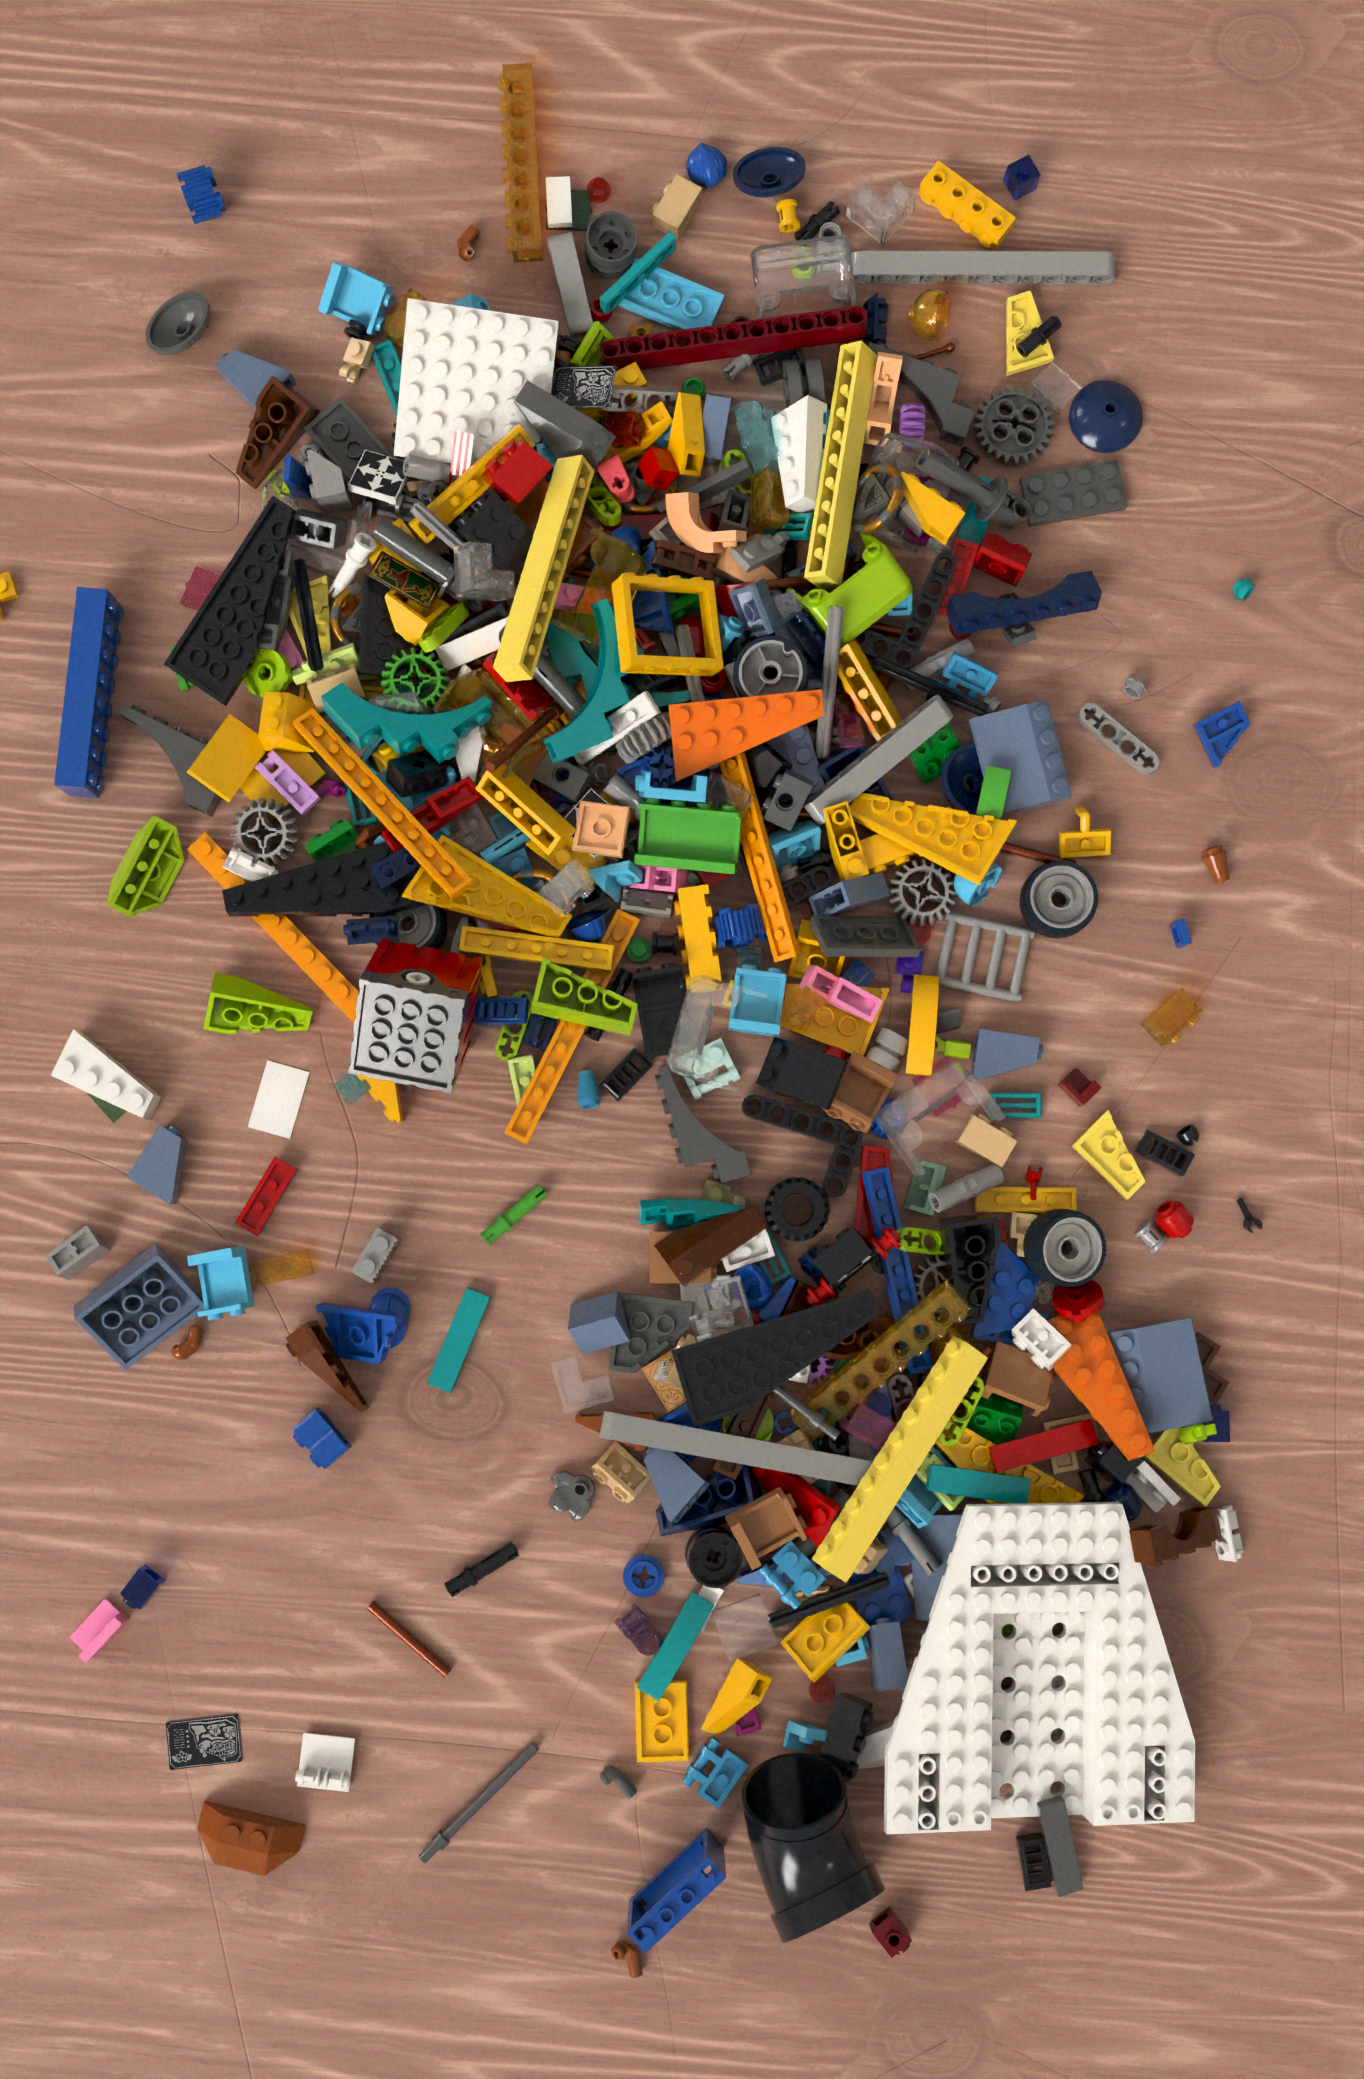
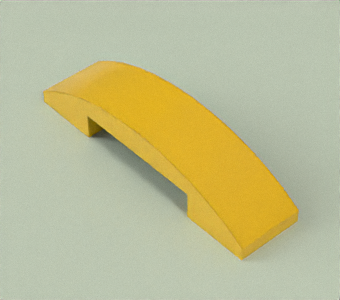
M661 401L641 414L644 419L643 421L616 437L601 461L617 453L621 462L624 463L653 444L673 421L663 402ZM595 467V468H594V473H597L598 470H597V468Z
M913 975L906 1074L931 1076L939 993V977Z

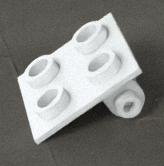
M304 1732L299 1770H297L295 1777L297 1786L349 1792L355 1738Z

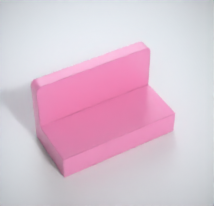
M109 1599L103 1600L70 1636L71 1640L83 1650L78 1657L85 1663L91 1660L129 1619Z

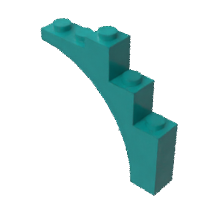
M607 598L590 605L597 624L599 638L598 668L591 691L577 714L559 731L543 739L553 763L560 762L613 738L612 723L607 717L605 718L604 713L630 702L628 687L620 679V677L629 673H621L614 606L608 602ZM636 643L637 655H645L642 648L638 647Z
M568 616L550 620L546 638L547 642L550 641L552 643L549 647L552 663L573 686L577 685L578 681H582L587 699L594 684L598 666L583 651L574 636ZM627 685L629 690L628 698L631 701L639 694L633 687ZM689 690L671 693H649L661 712L659 714L669 711V705L691 703ZM623 704V705H621V706H619V707L614 708V710L617 711L618 709H620L621 707H623L625 704Z
M340 683L321 696L324 711L360 750L374 745L382 737L399 757L413 752L421 744L439 764L446 759L453 758L459 751V739L466 738L473 729L479 725L486 724L493 716L492 702L486 696L467 706L449 712L430 715L405 714L375 706L355 695L343 683Z

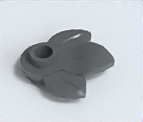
M566 1471L556 1473L550 1478L552 1484L557 1489L550 1497L549 1507L559 1512L569 1510L573 1521L581 1520L590 1510L589 1499L595 1490L592 1479L586 1475L574 1476ZM577 1485H582L585 1488V1492H580L577 1489Z

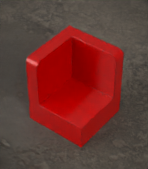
M650 446L638 462V467L646 485L649 487L667 490L680 473L671 452L666 449Z

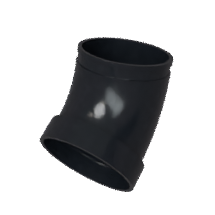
M790 1753L768 1759L751 1771L743 1784L741 1794L745 1823L755 1863L774 1910V1913L770 1916L782 1943L806 1935L846 1915L885 1890V1886L874 1863H867L850 1816L845 1780L840 1770L833 1763L812 1754Z

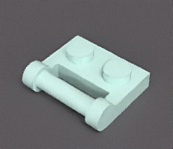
M721 1038L675 1060L695 1101L702 1098L701 1095L729 1081L733 1080L735 1082L740 1079ZM723 1065L726 1066L727 1072L696 1086L694 1079Z

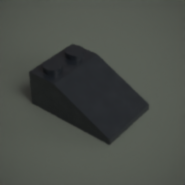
M774 1036L756 1084L774 1093L830 1110L848 1062Z

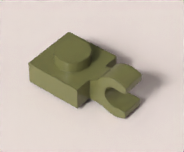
M706 1180L701 1200L745 1207L747 1198L730 1194L731 1186Z

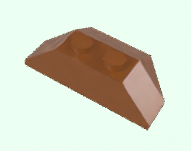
M204 1801L197 1829L214 1864L265 1876L300 1851L306 1824Z

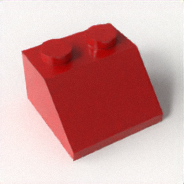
M514 439V441L511 440L502 448L503 452L497 459H492L487 463L485 471L481 476L500 498L520 503L553 466L527 443Z
M987 533L972 567L1016 587L1033 553L1029 552L1023 545H1014L1007 542L1002 535Z

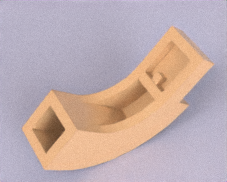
M878 352L864 437L865 444L883 447L888 445L895 396L903 360L902 355Z
M698 493L665 494L666 510L670 525L679 539L689 547L701 552L724 554V548L738 547L737 542H747L746 531L729 530L714 532L704 524L700 515Z
M724 548V554L707 553L719 559L713 574L733 583L757 581L765 578V580L779 579L764 565L746 573L730 555L733 548ZM699 562L697 568L703 570L704 565Z

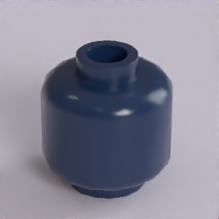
M1113 1483L1105 1491L1104 1502H1119L1123 1504L1127 1521H1133L1140 1515L1143 1501L1132 1485L1128 1483Z

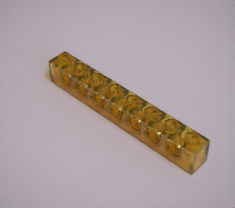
M532 63L504 64L503 75H499V90L504 91V98H500L501 114H505V121H501L502 137H506V144L502 145L503 160H507L508 168H503L504 184H509V191H504L505 206L510 207V214H506V229L511 230V237L507 238L508 253H512L514 263L543 261ZM516 92L521 93L520 95H512ZM517 115L522 116L521 118H518V119L513 118V117H515V116H517ZM518 138L524 139L523 141H520V142H516V141H515V140L518 139ZM519 161L525 162V163L522 164V165H517V164H516V163L519 162ZM518 185H526L524 188H517ZM520 208H527L524 212L518 211ZM521 231H528V232H529V233L526 234V235H520V234H519Z
M947 1279L803 1399L802 1402L814 1412L821 1407L827 1408L829 1412L824 1416L826 1417L825 1420L831 1425L835 1421L840 1422L844 1420L853 1406L856 1404L859 1406L869 1398L871 1391L875 1388H882L889 1381L888 1377L894 1372L899 1373L904 1370L912 1357L922 1355L928 1349V1344L935 1338L937 1340L941 1339L948 1332V1327L954 1322L960 1323L963 1321L970 1310L968 1302ZM939 1308L947 1310L946 1315L943 1317L934 1316V1312ZM918 1325L928 1327L922 1334L914 1332L915 1327ZM903 1341L908 1345L903 1350H897L894 1348L895 1344ZM879 1358L888 1360L887 1364L882 1367L876 1366L874 1362ZM861 1374L868 1377L867 1381L863 1383H858L854 1380L856 1376ZM839 1391H845L848 1393V1396L845 1399H838L835 1397V1394ZM794 1408L790 1410L792 1421L811 1441L816 1437L821 1438L825 1435L819 1428L816 1430L808 1424L809 1420Z

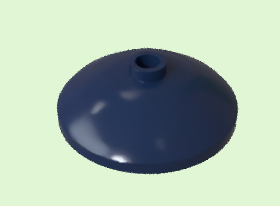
M770 147L756 150L737 162L733 169V181L740 191L753 197L769 198L789 192L801 182L806 172L805 160L798 152L788 148Z
M1109 380L1096 381L1082 388L1073 399L1069 410V424L1075 438L1086 448L1099 453H1112L1126 448L1137 437L1143 422V411L1137 396L1125 385ZM1106 407L1112 408L1113 412H1107Z
M967 744L958 747L947 756L941 768L940 779L943 793L951 806L956 810L967 811L969 814L975 815L981 793L983 774L975 744Z

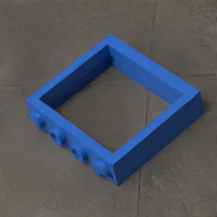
M707 1828L629 1900L627 1933L645 1954L726 1878L724 1847ZM710 1865L711 1871L706 1874L703 1870ZM640 1898L647 1903L644 1907H640L637 1904Z

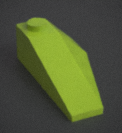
M214 972L203 1029L225 1034H237L238 1030H252V1033H261V1029H275L278 1032L308 1030L313 1008L243 978Z

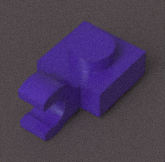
M920 951L918 957H897L895 974L902 975L900 992L911 993L913 989V975H921L924 951Z

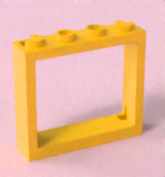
M627 572L621 574L611 584L621 673L712 677L724 669L714 581L704 580L703 577L681 579V576L678 575L667 578L658 577L657 574L635 576V573ZM630 590L699 594L706 658L637 655Z

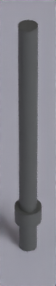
M782 1385L772 1391L808 1419V1424L816 1430L819 1428L834 1441L841 1434L840 1431L825 1420L826 1417L819 1411L814 1412Z
M532 1742L443 1831L440 1830L432 1838V1842L418 1855L419 1859L426 1863L439 1849L443 1850L450 1843L449 1839L539 1751V1748Z

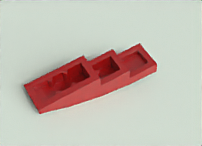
M468 776L426 798L425 804L410 811V813L431 835L482 799L483 795L475 789V783ZM388 829L382 831V837L393 853L404 847Z
M1087 1419L990 1446L988 1450L995 1473L1098 1445L1099 1443L1092 1420Z

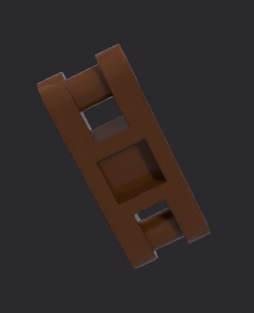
M656 540L655 550L657 551L651 560L653 568L665 569L691 578L703 577L704 580L714 581L715 575L713 570L717 567L718 557L669 541ZM666 553L673 554L672 560L665 558ZM699 562L704 565L703 570L697 568Z

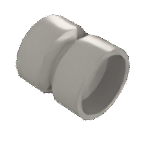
M882 1027L875 1039L877 1046H871L866 1058L894 1073L900 1063L898 1057L904 1056L908 1049L909 1041L901 1035Z

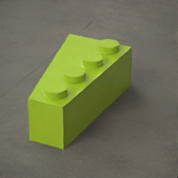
M543 957L531 1013L630 1036L638 1004L609 989L606 990L596 985L595 982L587 978L584 979L572 973L571 970L560 967Z

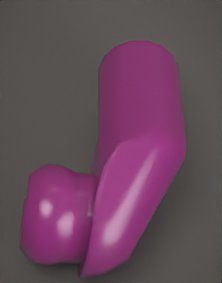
M325 779L313 789L321 799L326 795L342 798L347 792L344 783L331 779Z

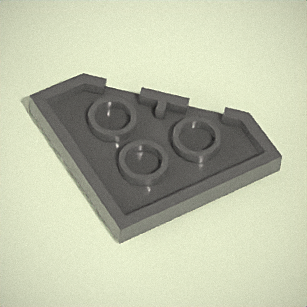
M620 1293L631 1341L611 1347L608 1370L629 1373L637 1372L692 1328L695 1302Z

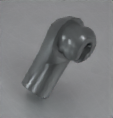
M607 1766L604 1771L600 1772V1778L605 1785H609L614 1781L627 1798H631L636 1794L637 1788L625 1774L615 1767Z

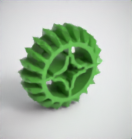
M413 647L410 650V655H407L404 649L401 650L402 658L395 654L392 655V660L395 664L386 662L385 667L388 670H384L381 673L382 677L385 678V680L381 681V687L387 688L383 691L384 697L391 696L388 704L393 705L397 702L396 711L400 712L405 707V714H410L411 710H415V714H420V710L423 709L425 714L428 715L430 714L429 706L437 710L439 705L436 700L444 703L445 697L442 694H448L449 688L445 685L450 683V678L444 676L447 674V668H440L442 660L438 659L433 662L435 654L430 653L426 657L422 649L420 654H415V648ZM410 665V671L407 675L395 679L397 673L402 668ZM418 665L428 668L434 677H430V674L421 673ZM413 672L416 673V678L419 682L417 693L412 683ZM436 686L428 697L420 700V694L424 689ZM400 687L401 690L409 691L412 694L413 700L403 697L396 688Z

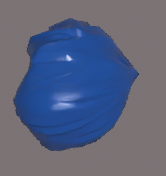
M701 142L688 156L686 169L692 182L712 188L726 176L727 160L718 148Z
M749 1264L739 1268L732 1276L735 1282L731 1291L745 1309L756 1310L765 1306L769 1302L773 1291L770 1277L761 1265Z

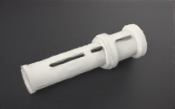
M358 533L354 538L355 543L353 547L347 550L345 554L346 561L328 590V593L332 594L331 597L334 599L351 584L359 568L367 564L369 553L375 550L376 542L368 534Z

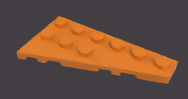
M822 689L669 705L676 782L823 717Z
M1099 1312L1087 1317L1082 1323H1074L1071 1319L1061 1316L1046 1320L1072 1344L1071 1348L1053 1365L1054 1371L1078 1400L1086 1406L1096 1422L1100 1423L1109 1434L1110 1439L1129 1461L1154 1453V1446Z

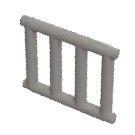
M950 912L948 915L945 914L944 917L947 923L936 975H933L939 977V986L1021 1002L1022 994L1020 993L1030 939L1034 938L1036 931L955 912ZM957 923L971 926L960 980L946 977ZM981 928L996 932L985 985L970 982ZM1006 934L1020 937L1010 990L995 987Z

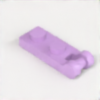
M273 750L267 754L268 758L262 764L259 762L255 768L304 816L321 798ZM276 764L279 768L271 774L269 770Z

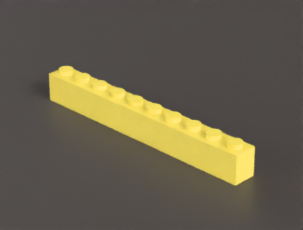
M863 341L840 346L804 578L819 589L838 587L842 584L877 359V354Z
M583 455L559 458L556 461L493 668L506 682L533 679L594 475V469Z
M955 1336L951 1338L908 1408L904 1411L896 1427L890 1433L882 1449L874 1458L870 1468L860 1480L856 1490L846 1502L837 1520L832 1524L823 1542L817 1548L816 1553L812 1557L813 1561L847 1583L988 1359L985 1355L969 1343Z

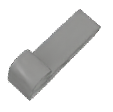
M568 232L547 237L548 252L553 264L569 334L573 336L586 333L592 326L593 321L572 233Z

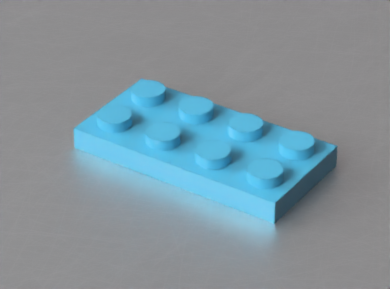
M635 257L632 266H634L640 259ZM657 267L617 306L674 330L712 326L725 300V295Z

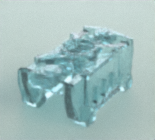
M755 400L732 406L737 420L735 423L741 435L740 443L747 455L748 461L752 463L753 474L764 481L776 478V475L780 474L777 459L780 453L778 447L775 446L771 418L777 413L772 409L764 408L761 402Z

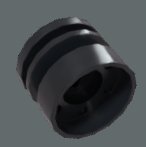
M719 1526L701 1528L695 1531L686 1543L685 1559L693 1577L700 1584L710 1588H721L728 1586L739 1575L743 1562L741 1548L727 1530ZM710 1549L717 1552L714 1560L708 1557Z

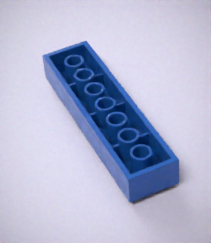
M77 587L54 782L56 787L69 796L99 798L100 791H103L104 788L102 768L107 763V754L104 750L105 742H108L110 737L107 724L108 718L112 716L110 698L111 694L115 691L113 671L118 666V657L115 653L116 645H119L121 640V634L118 630L119 621L123 619V607L107 589Z

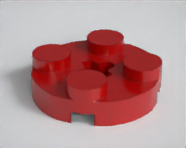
M1093 1280L1076 1287L1058 1286L1052 1294V1303L1056 1314L1063 1318L1071 1319L1074 1323L1084 1322L1087 1317L1094 1315L1105 1307L1102 1288L1100 1284Z

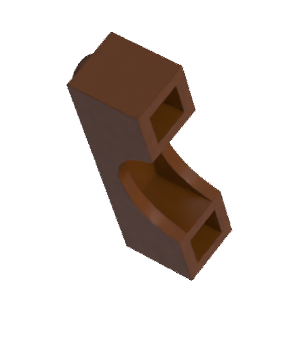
M1193 1507L1179 1512L1178 1526L1173 1535L1167 1525L1146 1524L1129 1530L1135 1562L1146 1563L1148 1567L1160 1566L1163 1564V1560L1180 1558L1179 1554L1194 1553L1196 1548L1210 1547L1213 1541L1222 1538L1216 1507Z

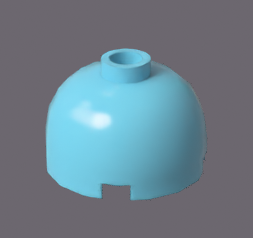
M994 861L980 886L956 874L954 877V890L964 903L974 907L988 896L985 892L989 887L994 888L1003 870Z

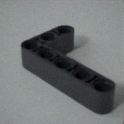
M943 552L935 558L898 642L869 629L862 632L865 636V641L859 646L866 656L873 659L876 656H880L907 669L913 665L955 572L957 561L954 555ZM942 559H947L951 562L952 568L946 572L942 571L938 567V562ZM936 582L940 584L941 592L937 595L930 594L927 589L930 583ZM920 606L930 608L931 615L928 618L918 616L917 609ZM910 629H917L920 632L921 638L918 641L908 640L906 634ZM877 642H884L887 645L888 650L885 654L878 655L874 652L873 647ZM900 652L908 653L910 662L906 665L899 664L896 660L897 654Z
M741 843L739 862L752 883ZM817 866L781 885L788 911L809 900V897L829 888L833 880L832 871L826 866ZM822 873L827 877V882L825 884H818L814 880V876ZM796 885H801L806 893L803 896H796L793 894L792 888Z
M752 1094L744 1099L741 1109L746 1117L834 1145L822 1188L827 1196L833 1198L840 1197L845 1193L862 1142L861 1131L852 1129L849 1124L759 1095ZM749 1100L758 1101L760 1104L759 1112L755 1114L748 1112L746 1103ZM777 1107L783 1110V1120L774 1121L771 1118L770 1111L773 1108ZM799 1115L805 1116L808 1119L807 1128H797L795 1118ZM820 1124H830L832 1134L829 1137H824L819 1133ZM846 1131H852L856 1134V1142L853 1145L845 1143L843 1135ZM845 1155L848 1158L849 1165L846 1169L837 1167V1156ZM831 1179H837L841 1183V1190L836 1194L828 1189V1183Z

